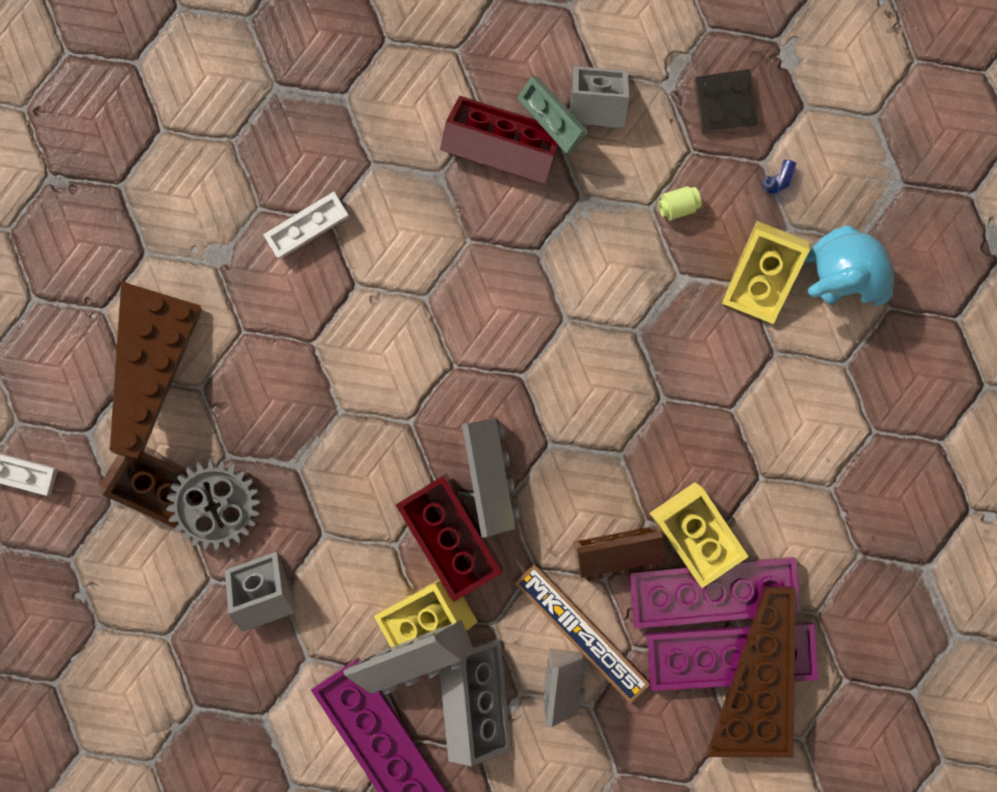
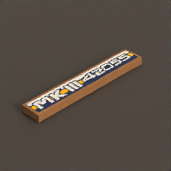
M534 563L514 582L630 704L650 685L643 675Z

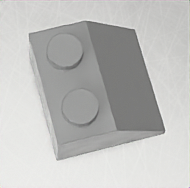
M573 66L570 112L583 126L598 125L609 129L625 128L629 103L628 71Z
M277 551L225 570L228 614L242 632L295 613L292 590Z

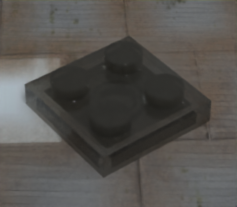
M750 69L695 77L694 86L702 134L751 127L758 124Z

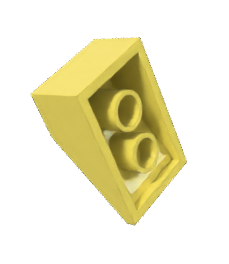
M756 221L722 304L774 324L810 251L809 241Z
M695 482L649 513L701 588H704L749 557L705 490Z
M440 579L374 616L390 647L462 620L466 631L477 623L464 596L453 602Z

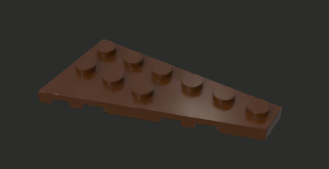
M122 281L110 451L114 454L140 461L202 308L198 304Z
M764 586L706 753L708 757L793 758L796 588L793 586Z

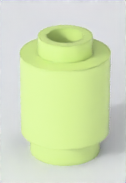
M688 186L661 195V200L658 201L661 216H666L669 221L693 214L702 205L697 188H689Z

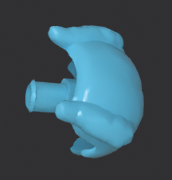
M851 226L834 229L822 237L811 248L804 261L806 263H816L820 279L809 287V295L811 297L820 296L827 304L834 305L843 296L860 293L863 303L877 301L873 305L880 306L887 303L893 296L895 284L894 268L888 251L880 241L871 235L860 233Z

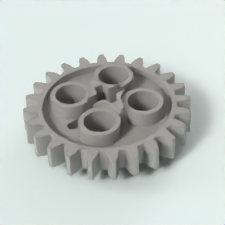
M210 459L208 467H204L203 463L199 461L197 463V471L190 466L187 467L188 477L179 474L177 478L181 484L173 483L171 486L177 493L169 494L167 497L174 504L169 505L166 509L167 511L175 512L169 519V522L178 521L179 523L174 531H185L182 540H186L191 536L193 537L192 546L202 541L204 550L207 549L209 543H213L215 550H218L220 542H223L229 548L231 538L239 543L241 541L240 532L249 535L250 530L246 525L255 526L256 520L251 516L259 515L260 510L253 506L260 504V499L252 497L258 492V488H249L253 478L243 479L246 470L243 469L236 473L234 472L235 463L228 469L225 468V460H222L219 466H215L213 459ZM219 481H225L230 485L231 490L227 493H220L217 491L215 484ZM204 482H208L210 485L213 501L215 503L220 502L217 512L224 527H220L218 524L215 508L213 506L208 507L211 497L204 486ZM192 490H197L203 495V500L193 502L190 500L188 493ZM234 507L238 509L240 515L237 518L231 519L226 516L225 509ZM202 516L209 517L213 525L204 528L199 525L198 518Z

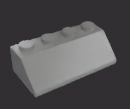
M496 418L462 424L481 536L484 538L515 529L514 522L520 520L517 505L511 506L510 494H515L512 477L506 478L505 467L510 466L507 450H501L500 440L505 439L503 423H497Z
M460 620L375 653L343 670L347 678L370 694L381 690L383 694H387L398 689V684L404 682L405 686H409L420 681V676L427 674L428 678L434 677L444 672L443 667L450 666L451 670L466 664L465 658L475 651L463 622Z
M498 639L471 642L475 652L465 658L467 663L453 670L450 669V666L443 667L444 672L440 673L449 762L474 766L511 751L501 640Z

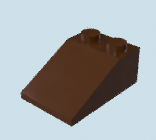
M146 446L140 461L117 455L99 486L103 496L176 528L179 524L178 521L169 522L170 517L175 512H170L166 509L169 505L174 504V502L168 500L167 497L169 494L177 493L171 486L173 483L181 484L177 478L179 474L187 477L188 474L184 467ZM192 490L188 493L190 500L196 502L201 494L197 490Z

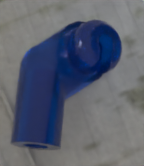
M783 160L779 174L771 177L767 176L763 179L762 186L764 191L769 194H776L787 189L791 184L797 163L792 160Z

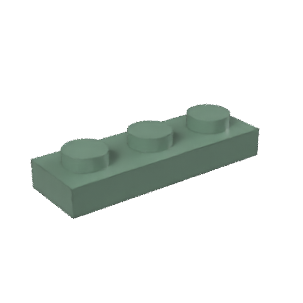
M531 76L517 99L565 153L573 154L588 131L539 77Z

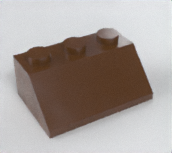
M654 526L573 541L579 575L581 578L586 577L587 581L603 578L602 574L613 572L614 575L630 573V568L640 566L641 570H650L657 568V563L664 562L662 531Z

